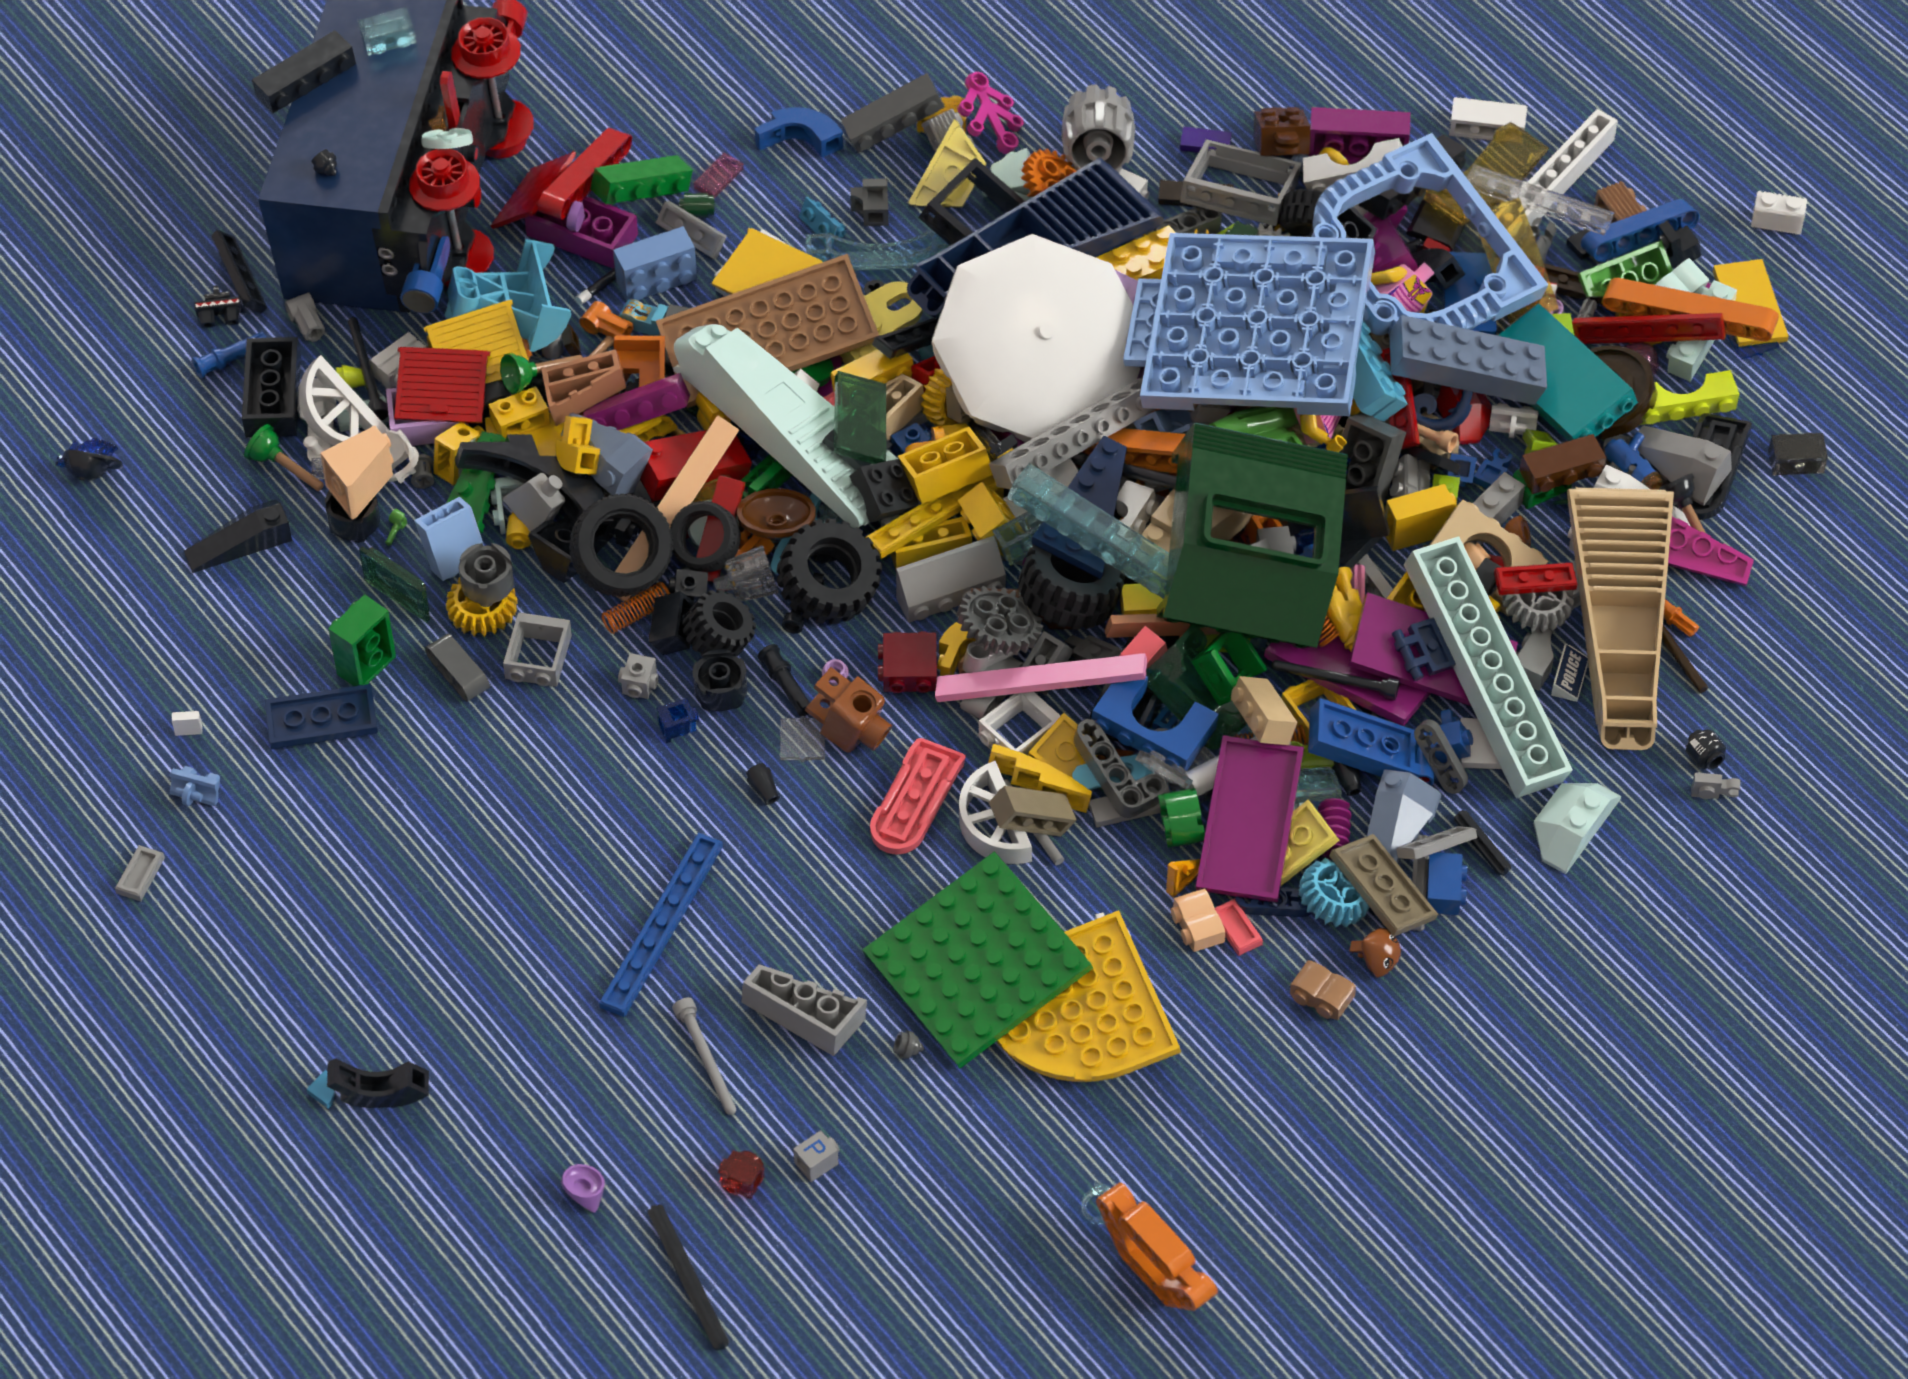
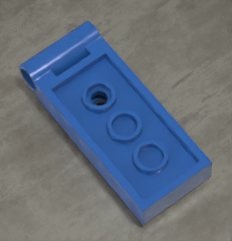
M1319 698L1310 709L1309 753L1382 777L1384 769L1410 772L1430 786L1434 784V771L1415 740V730ZM1423 732L1425 736L1430 735V733Z

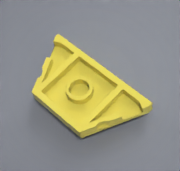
M953 120L908 202L909 205L927 206L974 158L978 159L984 166L987 165L956 120ZM966 179L941 205L943 207L963 208L975 185L969 179Z

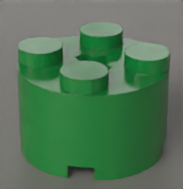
M1186 789L1158 795L1167 847H1178L1203 842L1205 832L1202 825V815L1196 789Z

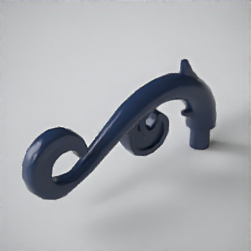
M1463 390L1460 402L1457 401L1456 407L1448 409V412L1451 414L1442 419L1424 417L1420 413V409L1426 407L1427 414L1430 415L1435 412L1437 401L1431 394L1423 393L1417 395L1414 398L1417 424L1437 432L1453 430L1468 417L1472 408L1470 402L1473 392Z

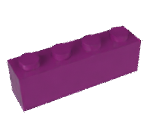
M681 373L607 398L585 410L583 416L593 419L598 424L606 427L612 426L617 428L616 430L619 431L687 407L690 393Z

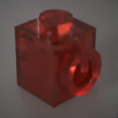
M733 1150L728 1159L724 1158L718 1169L721 1187L730 1194H740L752 1199L764 1179V1163L752 1152H737Z

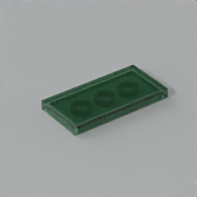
M841 371L836 373L834 453L873 464L886 462L885 383Z

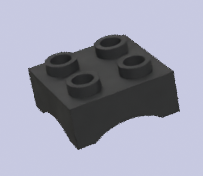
M899 459L862 466L849 476L852 484L856 486L864 499L866 515L870 523L895 515H903L920 505Z

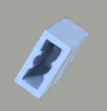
M460 497L414 520L431 571L442 581L453 578L459 573L460 557L467 548L483 543L472 508Z

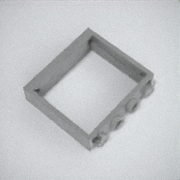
M1206 139L1183 180L1180 202L1276 226L1282 214L1286 193L1295 190L1298 184L1301 163L1275 156H1261L1259 152ZM1209 146L1216 148V150L1210 149V151H1208ZM1211 166L1283 184L1284 187L1278 198H1273L1204 181L1201 178L1207 167Z

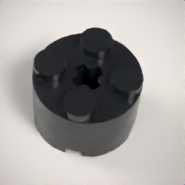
M328 491L325 497V508L330 531L344 540H351L357 543L364 542L368 536L375 532L380 523V512L376 495L356 518L351 519L332 493Z
M715 649L708 651L693 666L694 694L704 710L727 711L742 706L743 700L746 697L747 675L745 663L741 658L739 659L734 656L733 652L729 650Z

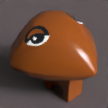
M1387 928L1374 930L1361 941H1351L1349 950L1351 953H1358L1359 958H1364L1367 967L1376 978L1388 974L1398 963L1401 956L1400 944L1396 936L1393 937Z

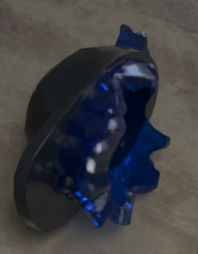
M95 437L91 440L87 439L80 445L74 440L63 456L57 457V462L55 463L56 466L66 467L73 476L81 481L99 479L107 469H123L122 461L112 457L113 453L118 450L117 445Z

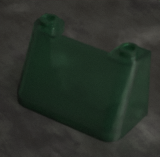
M1190 625L1146 670V676H1148L1147 686L1180 721L1183 720L1195 702L1218 713L1216 730L1204 745L1208 749L1216 750L1221 748L1223 735L1234 737L1247 725V722L1233 701L1221 706L1217 704L1191 661L1206 647L1207 638L1200 628Z

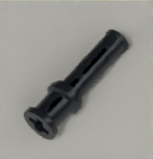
M777 644L764 647L757 655L758 660L764 663L769 670V677L779 683L797 711V714L800 717L808 715L809 713L805 709L810 702L790 672L791 665L788 661H784Z

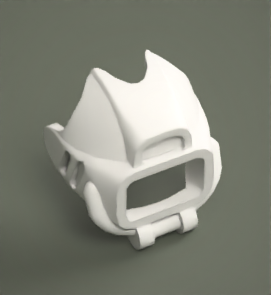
M400 429L397 432L387 430L386 432L391 442L389 450L394 460L392 470L409 457L410 462L407 466L393 474L388 482L398 480L399 483H402L406 477L416 472L414 467L417 465L419 454L417 449L411 446L408 438Z

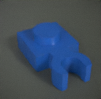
M1495 449L1492 461L1488 459L1483 461L1474 475L1473 483L1488 489L1504 472L1508 474L1507 468L1511 465L1512 454H1509L1505 459L1499 458L1500 449Z

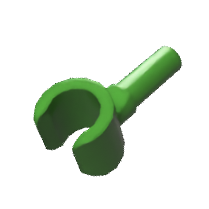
M394 509L389 516V522L394 525L385 541L387 545H391L399 529H403L407 525L405 514L398 509Z

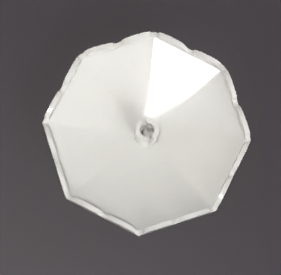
M1034 234L957 266L931 342L934 355L946 377L951 379L954 394L965 414H968L977 424L999 432H1011L1016 438L1025 442L1030 441L1137 380L1141 368L1137 366H1124L1123 358L1133 304L1112 264Z

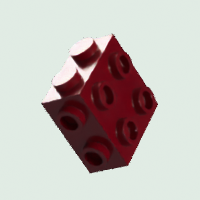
M925 631L918 633H883V644H878V660H883V665H878V681H883L884 692L927 693L936 691V633Z

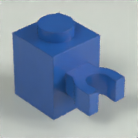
M1451 709L1441 711L1442 725L1439 726L1458 759L1470 757V745H1473L1471 731L1465 728L1457 716L1453 717ZM1436 742L1434 745H1433V743H1432V744L1430 745L1431 748H1433L1436 744H1438V742ZM1435 752V757L1439 762H1447V756L1444 752Z

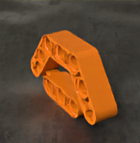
M1119 1182L1096 1199L1099 1211L1119 1255L1166 1306L1195 1311L1217 1295L1218 1290L1213 1280L1207 1274L1194 1271L1191 1268L1196 1261L1190 1249L1146 1202L1141 1201L1139 1204H1136L1131 1191L1126 1185Z

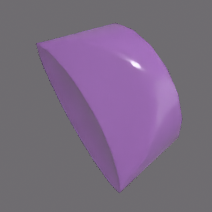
M577 1164L570 1166L565 1170L561 1179L563 1189L578 1204L589 1211L596 1212L605 1186L602 1174L589 1165Z

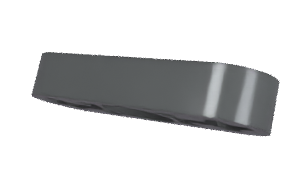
M1424 720L1414 731L1415 740L1443 789L1451 794L1459 793L1467 785L1468 775L1439 724L1433 720ZM1424 731H1426V732L1431 731L1433 735H1432V736H1430V735L1425 736L1423 732H1424ZM1436 742H1438V744H1436L1433 748H1431L1430 745H1431L1432 743H1433V745H1434ZM1436 751H1442L1446 754V763L1439 762L1436 759ZM1450 765L1452 766L1451 769H1448L1447 771H1444V770L1447 769ZM1450 778H1458L1459 782H1451Z

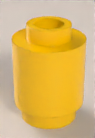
M512 512L508 517L506 542L515 549L526 548L531 545L528 538L530 531Z

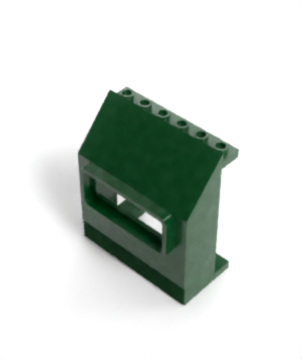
M1194 422L1172 453L1171 463L1178 464L1168 570L1165 598L1157 607L1156 617L1163 618L1170 623H1188L1195 628H1213L1220 633H1238L1245 638L1267 639L1270 643H1288L1300 649L1307 647L1317 648L1339 572L1348 455ZM1213 507L1314 527L1312 558L1211 537Z

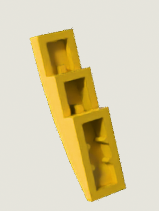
M993 744L988 763L996 761L1000 773L1012 776L1011 784L1032 790L1066 794L1073 810L1087 813L1092 794L1091 790L1072 777L1042 761L1021 752Z

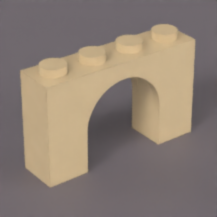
M1462 500L1456 506L1430 543V545L1458 536L1463 545L1471 541L1486 542L1500 553L1504 567L1529 566L1533 564L1544 565L1548 562L1540 551L1528 547L1518 535L1509 533L1501 527L1497 520L1485 516L1475 504ZM1496 587L1490 596L1500 603V611L1506 615L1507 608L1502 607L1504 598H1502V595H1499Z

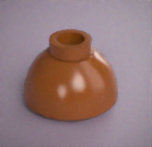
M1521 515L1510 519L1504 529L1509 533L1518 535L1522 542L1530 547L1531 535L1526 519Z

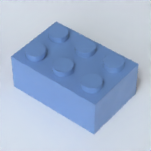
M684 226L613 250L616 282L626 301L629 299L641 300L647 296L665 292L668 289L697 280L695 247Z

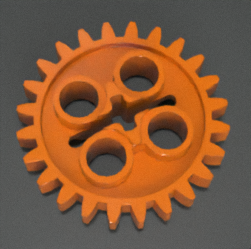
M1039 149L1037 152H1033L1023 162L1024 167L1021 169L1024 173L1021 179L1027 182L1023 187L1030 190L1027 195L1034 197L1076 172L1072 166L1073 163L1065 161L1064 154L1058 157L1056 150L1050 153L1049 149L1044 151Z

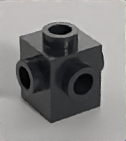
M690 567L677 569L674 577L669 578L668 590L670 593L682 591L696 603L704 593L707 594L708 572L697 571Z

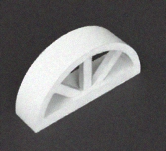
M321 355L308 366L300 383L299 403L305 421L318 437L335 446L357 435L359 424L364 430L376 426L381 434L385 433L387 435L386 431L389 429ZM314 376H316L318 380L326 388L312 387ZM312 396L333 397L340 403L321 419L315 408ZM344 409L350 413V437L342 435L328 426Z
M996 761L990 762L977 769L967 779L961 790L959 798V823L962 834L967 843L984 857L989 856L995 851L1005 864L1032 862V845L1026 832L1007 829L1012 843L999 842L1006 829L997 826L992 837L989 838L973 825L995 818L992 809L971 815L967 813L968 805L973 797L989 802L999 789L1006 786ZM988 785L990 792L985 791L982 788Z

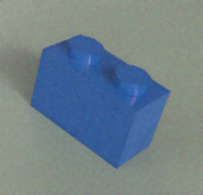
M1436 852L1429 855L1426 899L1438 914L1459 915L1460 905L1466 904V889L1461 888L1462 882H1466L1467 865H1462L1463 854Z

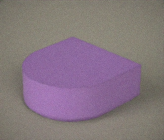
M574 201L572 203L566 222L568 230L575 232L580 230L585 218L583 202Z

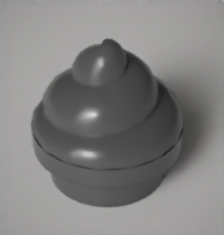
M907 1030L905 1033L900 1031L897 1034L894 1042V1053L899 1054L900 1058L909 1059L924 1050L923 1044L914 1032Z

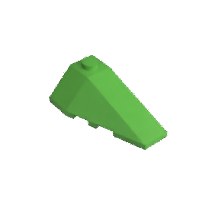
M1661 240L1580 272L1578 277L1586 297H1604L1612 278H1622L1655 285L1672 272L1673 269Z

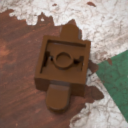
M1272 107L1263 108L1261 111H1254V141L1260 155L1310 154V124L1303 110L1297 107H1288L1286 109Z

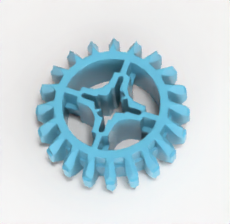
M1324 858L1321 862L1316 860L1315 863L1305 870L1299 882L1298 895L1302 897L1301 904L1307 905V912L1315 914V920L1322 918L1325 925L1328 922H1332L1335 927L1340 924L1347 927L1351 923L1355 925L1360 919L1365 917L1369 905L1333 860L1331 862L1327 858Z

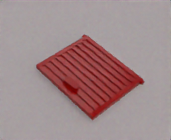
M572 151L567 155L531 168L490 226L495 229L522 218L533 216L538 210V203L542 193L568 168L575 158L576 152Z
M398 347L400 358L395 420L483 422L488 356L491 355L490 351Z

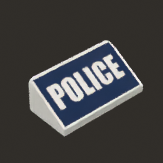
M1565 644L1551 696L1577 702L1588 666V657L1568 644Z

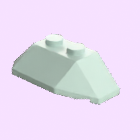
M1562 783L1534 820L1542 862L1566 874L1618 804L1621 796L1598 783Z

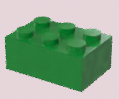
M365 594L358 601H354L348 610L340 618L335 619L328 628L337 675L353 686L368 684L396 658L389 611Z

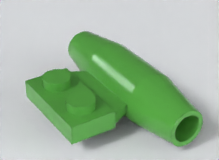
M1256 406L1236 411L1209 424L1210 426L1303 445L1294 431L1287 430L1299 424L1294 408Z

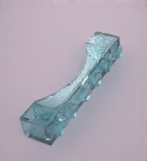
M932 229L907 240L883 244L853 242L831 233L806 234L807 254L820 259L822 262L848 254L854 271L914 268L915 264L950 247Z

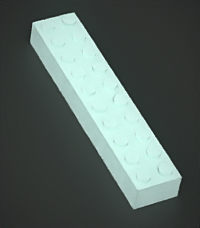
M1458 536L1412 551L1403 565L1429 619L1434 617L1456 663L1453 669L1515 797L1519 798L1563 783L1573 769L1460 537Z

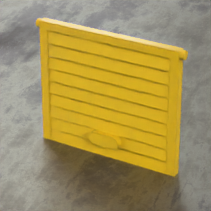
M748 228L747 235L711 284L722 291L734 294L822 263V261L753 228Z
M512 300L503 301L423 327L424 331L428 332L433 348L490 351L491 355L488 356L486 384L502 380L500 362L504 354L514 353L528 360L511 307L513 305Z

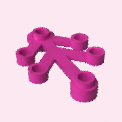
M974 72L969 74L965 79V86L968 92L965 99L958 105L957 111L962 116H969L974 110L973 102L976 96L981 105L975 119L967 126L968 133L975 137L979 136L984 129L983 123L986 117H988L998 137L997 149L1003 154L1013 152L1019 143L1018 138L1015 134L1005 131L999 119L1000 117L1007 121L1008 128L1014 132L1019 131L1023 126L1024 121L1019 115H1013L1008 112L1014 104L1013 99L988 86L989 80L983 73ZM989 97L998 101L997 105L991 102Z

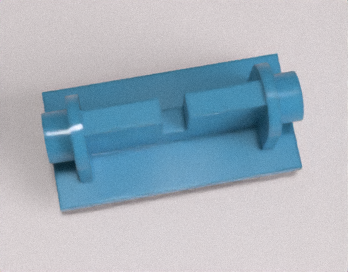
M808 197L805 198L799 218L829 246H832L835 237L842 238L846 234L845 226L840 224L835 218H830L831 214L822 207L820 202L812 201Z

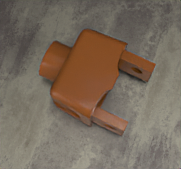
M832 667L815 684L814 689L819 693L808 704L805 711L823 724L820 734L847 753L852 752L861 742L874 751L892 728V725L880 716L885 703L884 697L859 676L853 682H850ZM835 680L838 685L832 686L829 681ZM825 702L829 707L823 708L820 703Z

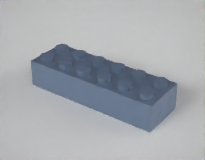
M1404 315L1400 316L1389 332L1392 375L1535 405L1547 389L1545 346Z

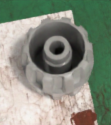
M1096 84L1089 85L1086 92L1076 91L1070 97L1069 104L1064 109L1062 142L1066 160L1072 162L1074 170L1078 171L1096 159L1102 158L1117 172H1120L1122 165L1129 163L1133 155L1135 122L1130 101L1126 96H1118L1114 87L1108 86L1104 90L1100 89Z

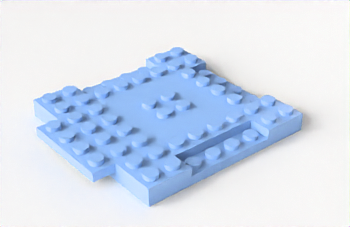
M1170 233L1162 278H1138L1123 358L1124 366L1145 367L1140 392L1142 408L1194 410L1195 404L1297 408V413L1304 415L1350 416L1367 292L1370 289L1375 256L1374 240L1360 238Z

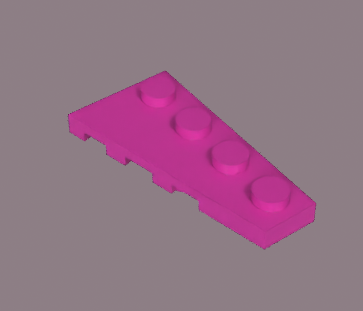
M1672 516L1668 566L1747 586L1754 559L1726 544L1716 541L1710 535L1700 532L1689 526L1688 523Z

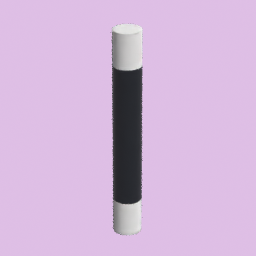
M615 268L577 295V302L580 305L584 304L616 280Z

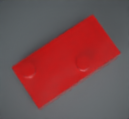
M707 430L644 442L653 451L640 479L652 501L663 499ZM737 435L699 492L716 489L719 475L740 481L749 473L752 461Z

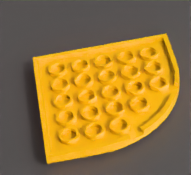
M1119 910L1065 931V934L1090 961L1093 969L996 1041L1009 1056L1026 1068L1047 1077L1071 1082H1092L1116 1078L1181 1053L1177 1039Z

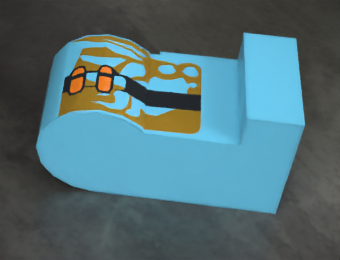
M629 299L626 301L619 317L632 322L633 330L651 336H661L656 320L665 318L669 306L659 304L658 307L647 304L644 305L635 299Z

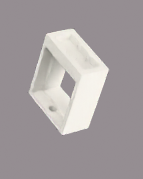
M1035 692L1013 694L979 720L978 736L986 746L992 747L993 744L1028 755V752L1057 721L1060 715ZM1023 710L1042 729L1015 749L996 730Z

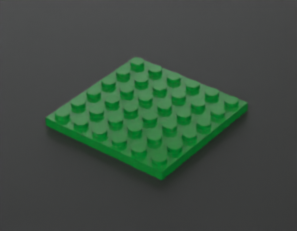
M995 851L862 949L866 957L959 1069L1093 969L1090 961Z

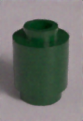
M684 193V198H679V207L697 218H708L709 215H715L714 195H708V193Z

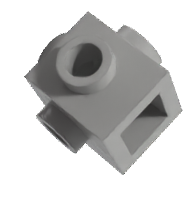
M629 654L625 667L620 668L618 682L622 684V694L633 698H649L651 689L655 690L658 684L656 658Z

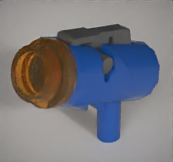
M1636 432L1629 444L1623 439H1613L1605 446L1606 460L1611 463V467L1631 475L1649 489L1659 490L1662 487L1661 475L1653 469L1646 458L1643 459L1638 451L1645 438L1642 433Z

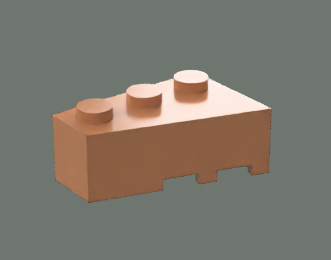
M616 349L541 369L548 405L555 426L565 422V416H569L570 413L579 414L627 388Z

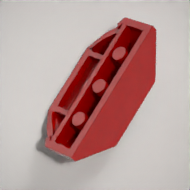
M1442 385L1436 401L1443 418L1451 414L1448 412V409L1456 407L1457 401L1460 402L1462 389ZM1473 392L1470 402L1472 408L1468 417L1461 425L1451 430V432L1458 434L1459 444L1479 443L1490 424L1492 406L1485 394Z

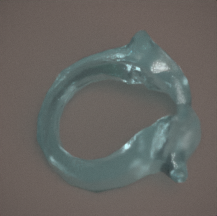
M1095 1181L1094 1187L1084 1195L1080 1207L1086 1220L1094 1224L1105 1223L1102 1216L1093 1217L1089 1215L1086 1207L1088 1201L1093 1196L1104 1194L1111 1187Z

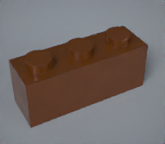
M1594 434L1522 455L1519 471L1532 494L1547 492L1561 485H1570L1581 479L1598 476L1605 467L1606 456Z

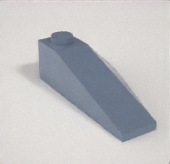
M1384 769L1376 792L1367 836L1374 834L1394 860L1399 863L1402 858H1398L1396 849L1416 841L1419 831L1426 823L1429 824L1432 821L1442 796L1441 792L1410 772Z

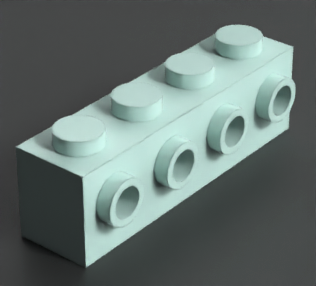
M1714 280L1710 288H1705L1702 294L1736 301L1737 289ZM1715 340L1678 341L1676 345L1672 344L1666 355V358L1669 359L1667 372L1691 382Z

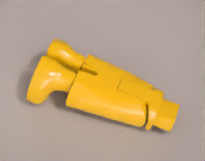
M1340 567L1327 616L1332 625L1335 626L1334 629H1337V633H1340L1338 636L1342 643H1345V649L1352 651L1362 603L1358 590L1352 589L1351 580L1353 573L1349 567Z

